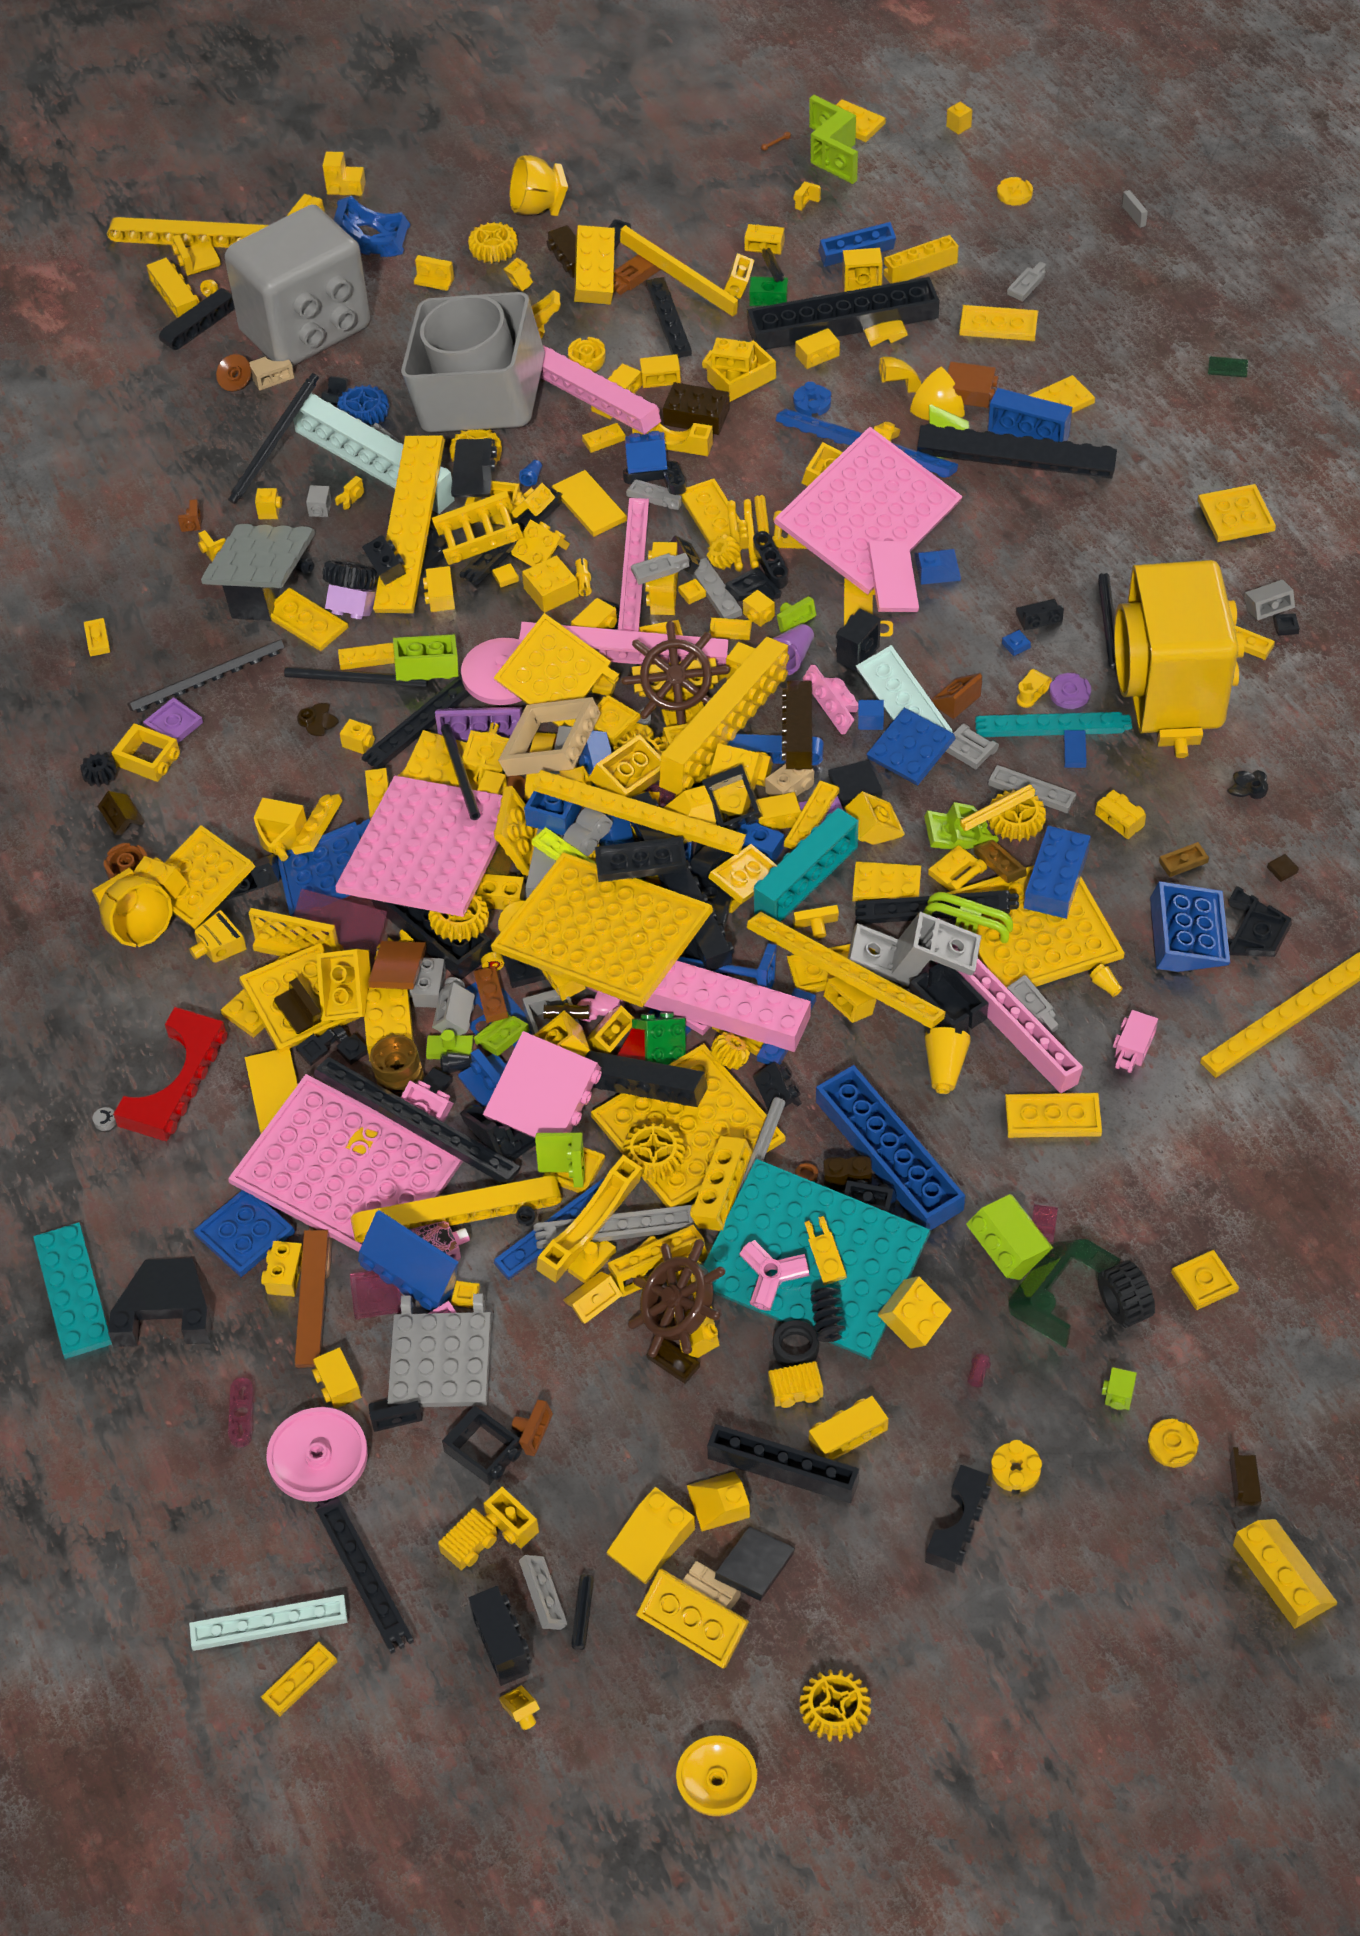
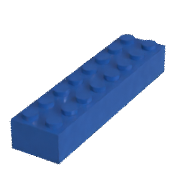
M854 1065L816 1087V1103L860 1156L871 1158L872 1170L885 1185L891 1186L897 1194L896 1199L918 1225L931 1231L964 1211L965 1194Z

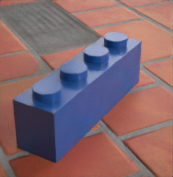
M891 222L822 239L820 240L818 252L823 266L826 267L843 262V250L880 248V251L884 252L894 249L896 236Z

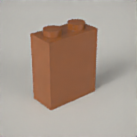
M950 361L947 373L955 382L953 389L958 396L962 397L963 404L988 408L990 400H992L995 394L993 387L997 388L999 376H995L996 367Z

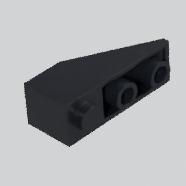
M274 854L253 861L256 867L222 902L279 882L281 873Z

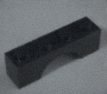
M960 1465L952 1485L951 1497L960 1505L963 1516L958 1523L950 1528L935 1529L926 1551L925 1563L955 1573L957 1565H963L967 1553L964 1550L966 1542L971 1544L975 1529L972 1528L974 1521H980L984 1509L981 1506L983 1499L988 1500L991 1493L992 1485H989V1474Z

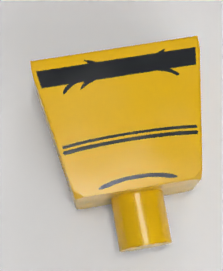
M220 910L195 930L194 934L197 944L189 948V951L195 960L206 954L212 962L216 963L247 948L243 935Z

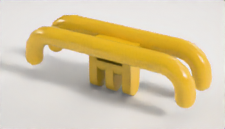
M730 500L728 502L730 535L738 541L737 543L741 549H748L751 569L759 568V562L753 550V536L755 534L751 500H744L745 520H740L738 527L735 501ZM741 557L737 558L736 563H734L737 572L743 570Z

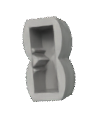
M585 807L578 815L576 822L567 829L563 840L584 855L589 856L597 847L599 840L609 832L613 822L602 812Z

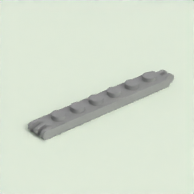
M692 1205L612 1214L590 1242L675 1233L691 1225H694L697 1230L701 1228H697L690 1216ZM575 1219L534 1224V1231L537 1232L535 1233V1239L540 1240L536 1242L537 1248H546Z

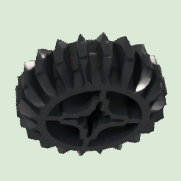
M329 560L325 562L322 571V579L325 582L341 587L368 590L373 589L377 582V572L374 568L352 562Z

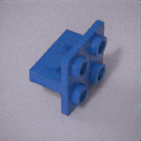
M479 1049L471 1052V1067L459 1073L458 1078L480 1106L485 1107L490 1101L506 1064L499 1056L492 1054L485 1057Z

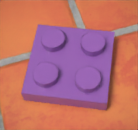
M174 697L143 721L144 727L175 738L177 743L203 723L201 716Z

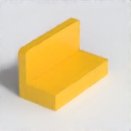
M599 1272L567 1296L564 1302L573 1308L581 1322L585 1324L623 1294L610 1275Z

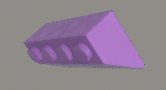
M522 707L437 709L435 717L438 735H442V725L449 724L456 740L467 741L471 730L488 732L490 724L494 722V726L495 723L499 725L497 734L501 737L510 738L523 710Z

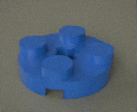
M806 382L805 386L798 388L793 395L794 408L798 413L812 416L815 413H818V416L822 415L831 407V391L821 385H816L814 382Z

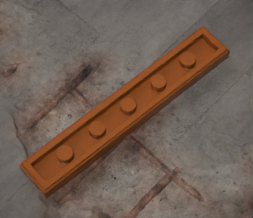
M304 1230L295 1352L296 1368H314L313 1359L321 1356L329 1241L328 1230Z

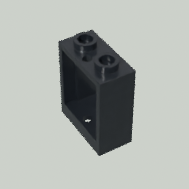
M743 765L702 780L712 801L718 826L736 831L739 829L738 826L745 823L747 825L754 824L759 821L758 818L763 817L747 771ZM743 779L754 811L725 822L714 790Z
M474 1406L442 1440L446 1454L488 1485L494 1480L500 1479L509 1463L515 1462L522 1452V1447L519 1443L520 1438L477 1406ZM480 1427L507 1446L487 1470L460 1450Z

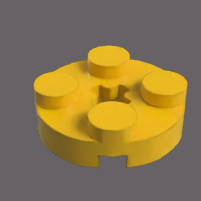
M1013 1440L1000 1446L994 1452L991 1461V1473L994 1481L1001 1488L1007 1491H1012L1013 1489L1023 1492L1034 1487L1039 1481L1042 1461L1038 1453L1029 1445L1023 1444L1020 1440ZM1012 1463L1021 1464L1022 1470H1011Z

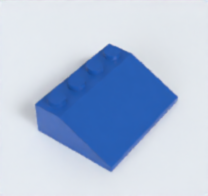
M1159 881L1150 896L1156 968L1181 972L1229 965L1230 955L1223 891Z
M380 1210L375 1213L359 1250L358 1262H360V1265L365 1270L375 1272L387 1284L392 1283L399 1288L403 1295H411L426 1310H434L443 1305L454 1291L459 1262Z

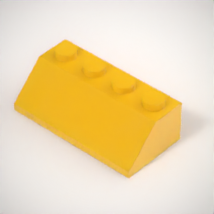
M1276 1519L1257 1520L1236 1533L1233 1546L1294 1629L1337 1605L1338 1602Z

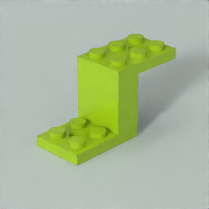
M813 95L809 98V127L815 130L811 133V163L854 184L857 181L858 151L852 149L856 142V115Z

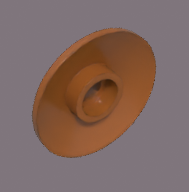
M239 354L225 357L218 365L216 372L218 384L230 392L238 391L245 387L251 377L249 361Z

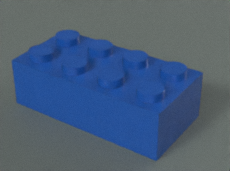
M997 388L990 402L988 431L999 435L1008 433L1013 434L1015 437L1031 436L1034 439L1040 440L1049 438L1056 442L1067 441L1070 435L1072 407Z
M1052 826L1047 827L1025 892L1024 909L1067 919L1089 853L1090 835Z

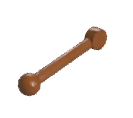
M785 132L783 136L773 140L772 142L768 144H762L761 149L763 151H766L768 147L778 143L779 141L783 139H790L791 133Z

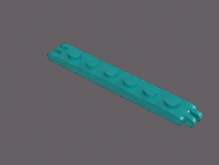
M1121 712L989 715L975 717L976 733L982 737L1064 735V730L1086 731V734L1123 733L1124 730L1132 729V719L1130 715H1122Z

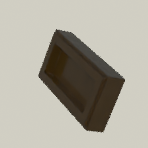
M666 1339L663 1340L656 1357H650L648 1353L646 1354L647 1359L684 1384L700 1368V1362L683 1353Z

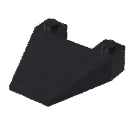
M193 1258L148 1259L143 1262L110 1311L108 1334L114 1347L138 1346L140 1320L182 1318L181 1331L186 1344L210 1343L212 1320Z

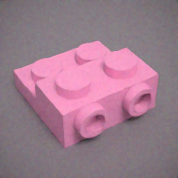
M418 1080L417 1084L409 1081L401 1098L438 1120L445 1122L454 1104L449 1101L450 1096L439 1090L436 1094L429 1090L431 1086Z

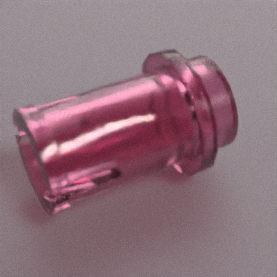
M976 1354L972 1358L973 1366L967 1381L971 1386H983L986 1371L991 1366L988 1356Z

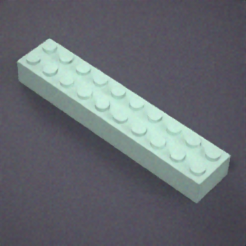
M311 393L293 420L295 432L389 486L396 488L404 444L398 443L388 435H384L374 427L368 426L360 419L352 417L345 411L336 408L331 403ZM441 466L432 509L438 514L455 501L454 497L451 496V472Z

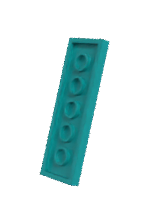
M80 1222L33 1236L64 1358L68 1359L112 1345Z

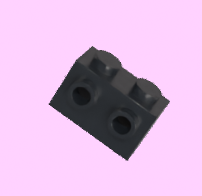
M381 535L362 546L384 585L406 574L402 567L405 563L399 554L395 556L394 551H396V548L391 540L386 541L385 537Z
M855 1180V1182L847 1181L844 1195L888 1213H894L897 1194L891 1186L878 1184V1186L869 1185L868 1182L862 1180Z

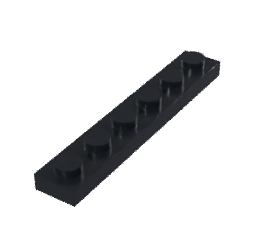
M664 277L646 280L648 293L672 355L678 354V358L692 356V349Z

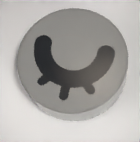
M103 1107L93 1114V1122L98 1130L108 1131L116 1125L113 1115L114 1110Z

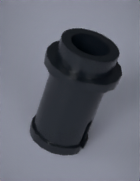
M300 558L295 568L301 570L304 574L311 573L314 569V562L309 558Z

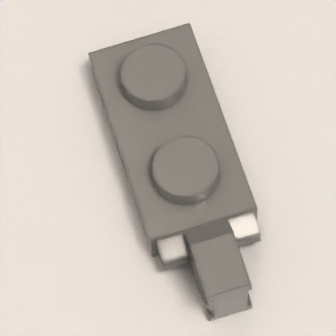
M1039 262L1033 269L1027 267L1007 289V295L1024 301L1043 281L1046 273V264Z
M637 479L634 480L626 491L628 497L649 499V503L663 507L668 506L669 509L678 510L682 505V497L680 495H672L665 487Z
M668 553L631 566V571L638 585L689 567V558L686 553L677 556Z
M1026 975L1007 987L1051 1034L1058 1030L1059 1024L1053 1018L1056 1015L1053 1012V1007Z

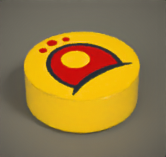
M496 952L485 954L481 958L482 968L495 966L496 971L500 970L504 966L502 955Z

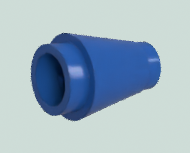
M533 460L520 471L519 480L524 486L529 487L537 483L542 468L541 462Z

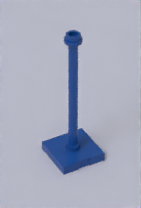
M767 945L757 969L726 965L713 971L756 978L757 985L772 989L775 983L777 945ZM679 957L677 960L705 969L702 961L698 959Z

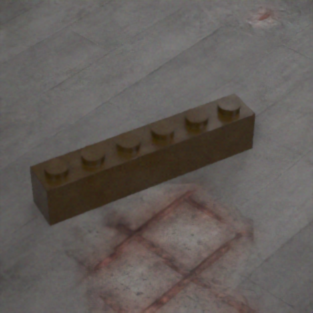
M787 681V689H782V761H786V769H812V681Z

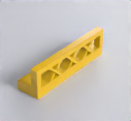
M691 1225L608 1262L609 1271L616 1279L617 1286L623 1294L621 1297L642 1289L634 1285V1283L624 1287L623 1281L638 1276L647 1280L649 1276L645 1275L648 1270L656 1268L663 1262L662 1244H669L672 1257L689 1256L697 1239L704 1241L696 1227ZM705 1243L698 1259L700 1262L705 1261L708 1257Z

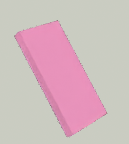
M869 541L868 551L878 612H918L919 604L908 541Z

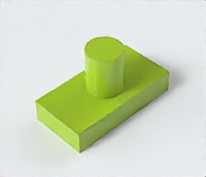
M809 596L793 606L787 602L783 603L780 607L781 613L776 615L781 633L799 624H804L817 616L814 600Z
M444 1030L441 1035H428L426 1057L427 1059H440V1055L446 1054V1051L471 1054L473 1052V1036L455 1035L452 1030Z

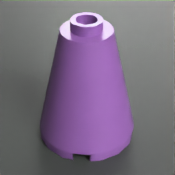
M799 624L772 638L788 645L789 661L786 667L788 675L793 674L800 668L814 638L813 630L806 624Z

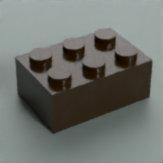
M674 382L663 406L664 425L682 429L691 428L693 423L710 425L713 428V434L719 435L730 410L729 392Z

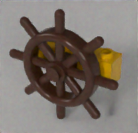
M668 621L666 623L668 640L657 644L651 650L639 640L632 642V646L642 653L645 658L641 666L632 667V676L623 677L621 682L623 685L633 684L634 694H639V697H647L650 702L640 713L642 719L648 718L657 706L666 711L676 712L677 725L685 724L684 711L693 708L701 701L706 705L711 699L706 695L708 690L714 689V685L718 684L717 675L728 674L730 668L728 666L716 667V659H708L702 651L711 639L710 632H705L698 642L693 644L685 640L676 639L674 623ZM677 649L689 652L681 662H678ZM669 650L670 663H666L658 655ZM701 677L699 681H693L691 679ZM650 682H660L656 686L650 684ZM673 690L675 702L664 700V696L671 694ZM682 692H690L694 696L683 701Z
M697 1239L690 1255L683 1257H672L669 1244H662L663 1262L651 1272L647 1280L639 1276L633 1279L634 1285L643 1289L640 1299L641 1314L629 1320L628 1327L635 1329L644 1323L655 1334L648 1350L650 1357L657 1356L664 1339L679 1340L681 1351L695 1358H699L719 1346L718 1331L714 1320L720 1318V1313L711 1307L713 1298L712 1282L725 1274V1269L718 1267L708 1272L701 1262L698 1261L704 1247L702 1239ZM667 1281L668 1286L666 1288L662 1287L663 1284ZM658 1296H660L662 1301L657 1304ZM663 1311H665V1313H664V1315H663V1317H662V1320H661V1322H660L659 1319H658V1314H660V1313H662ZM674 1317L676 1325L669 1327Z

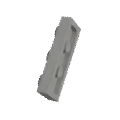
M524 1555L519 1562L542 1629L562 1630L568 1624L545 1558L543 1556Z

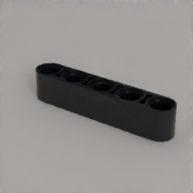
M224 288L218 289L164 327L159 334V340L173 350L180 349L235 310L232 293Z

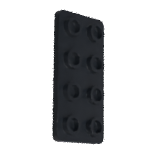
M492 438L458 439L456 441L451 486L452 497H489L491 495L492 474L496 471L494 458H497V447Z

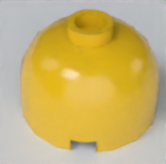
M588 337V340H581V338H578L568 347V359L579 363L594 373L599 371L605 363L606 350L604 343L599 339Z

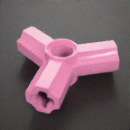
M755 1240L745 1245L739 1253L743 1260L759 1275L750 1304L757 1309L771 1311L778 1287L782 1282L810 1276L805 1254L775 1260ZM774 1269L778 1271L772 1277L766 1275L769 1270Z

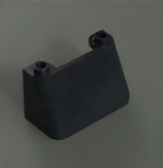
M471 1105L460 1112L464 1123L487 1148L510 1161H514L536 1146L535 1138L507 1125L488 1120L483 1115L484 1109L478 1105Z

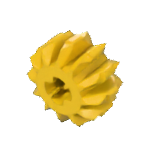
M725 534L722 537L717 536V540L715 542L711 541L712 545L707 548L709 551L707 557L711 564L722 570L726 567L731 568V565L736 563V559L741 557L739 552L742 549L737 543L738 541L734 537L732 538Z
M723 1032L712 1043L711 1055L715 1057V1061L720 1062L722 1066H727L728 1069L738 1070L749 1059L750 1047L746 1045V1041L741 1040L739 1036H734L733 1033Z

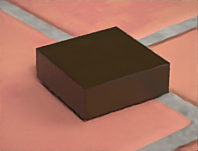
M1286 854L1267 864V868L1280 882L1297 874L1299 871V867Z

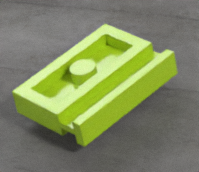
M507 1012L508 1018L494 1021L474 1037L475 1044H480L485 1050L499 1056L519 1040L523 1031L527 1033L530 1031L529 1025L515 1016H509Z

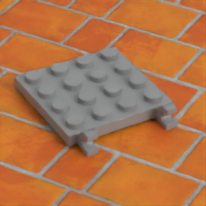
M473 1294V1313L413 1314L414 1303L411 1302V1295L401 1296V1314H394L388 1390L389 1407L418 1401L419 1407L487 1406L492 1316L491 1312H485L486 1302L483 1294Z

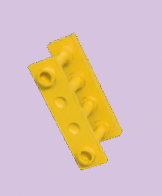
M507 491L432 518L438 535L444 534L448 548L442 551L448 565L524 538L519 524L512 525L508 510L514 508ZM501 514L505 528L493 531L489 517ZM482 520L486 535L475 538L470 524ZM463 527L467 542L456 545L452 531Z

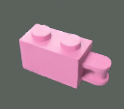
M1134 1010L1131 1011L1129 1018H1124L1121 1025L1123 1032L1121 1035L1117 1034L1113 1045L1116 1048L1115 1058H1118L1116 1069L1123 1068L1128 1070V1073H1132L1135 1064L1142 1066L1156 1033L1158 1018Z

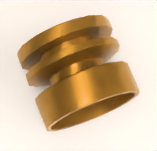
M392 1035L381 1039L372 1047L370 1062L375 1073L377 1085L400 1097L409 1081L416 1084L418 1080L423 1081V1068L417 1047L411 1039L401 1035Z

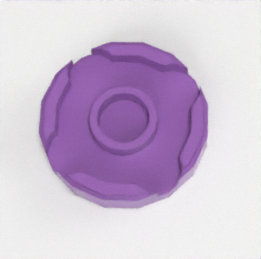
M1075 673L1060 674L1050 683L1049 696L1056 705L1065 709L1082 707L1091 697L1089 681Z

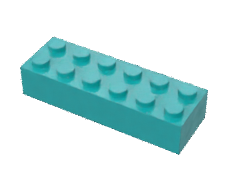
M837 808L833 813H829L819 826L812 829L806 839H802L791 853H787L777 866L770 869L768 875L763 880H759L755 884L753 889L754 915L762 912L779 922L784 920L858 848L859 820L840 808Z

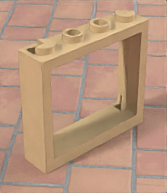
M593 697L526 705L498 760L506 776L539 773L540 770L552 772L574 769L601 714ZM576 719L562 749L526 753L541 723Z

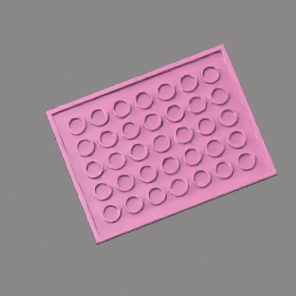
M869 427L775 518L774 523L868 595L874 589L868 542L908 541L911 552L953 510L963 496L873 428Z
M394 776L336 884V893L464 917L499 844L494 838V830L503 795L472 790L481 816L478 820H471L460 787Z
M305 1074L228 1180L230 1184L316 1230H328L331 1238L359 1252L363 1243L355 1241L350 1220L353 1214L439 1197L463 1161L365 1104ZM363 1127L364 1139L373 1141L370 1150L368 1145L362 1141L353 1143L350 1149H347L350 1138ZM369 1129L378 1132V1135L375 1138H369L365 1135V1132ZM357 1145H363L366 1148V1152L360 1154L353 1151V1148Z

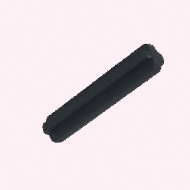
M583 1574L579 1578L571 1642L572 1648L576 1650H584L586 1648L594 1582L591 1575Z

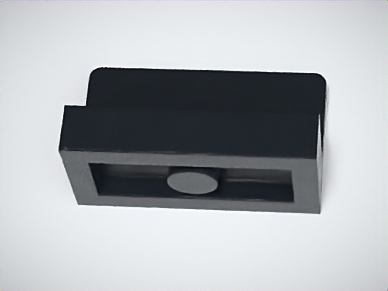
M387 1399L368 1405L374 1432L422 1421L418 1401L389 1407Z

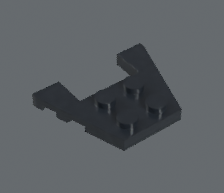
M1236 886L1229 899V906L1248 911L1234 939H1228L1229 955L1275 957L1292 925V919L1270 905L1265 906L1259 902V898L1254 895H1247L1244 893V889Z

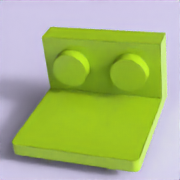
M536 1133L538 1172H569V1178H573L574 1187H583L585 1176L583 1133Z

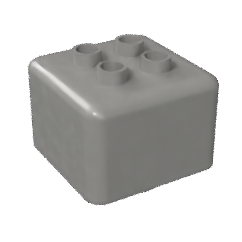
M317 205L306 206L233 243L226 250L225 263L238 327L270 360L285 361L289 359L293 367L363 330L369 324L370 311L359 244Z
M523 292L439 297L426 299L418 305L401 372L419 424L426 432L515 428L522 427L530 421L545 351L528 295Z

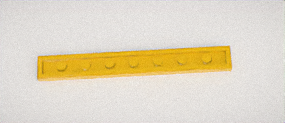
M623 226L621 228L620 242L732 317L737 314L738 299L629 227Z

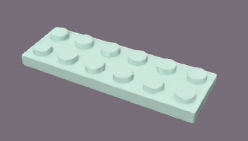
M892 645L856 665L857 671L876 698L884 700V709L892 721L895 720L903 708H906L953 733L948 723Z

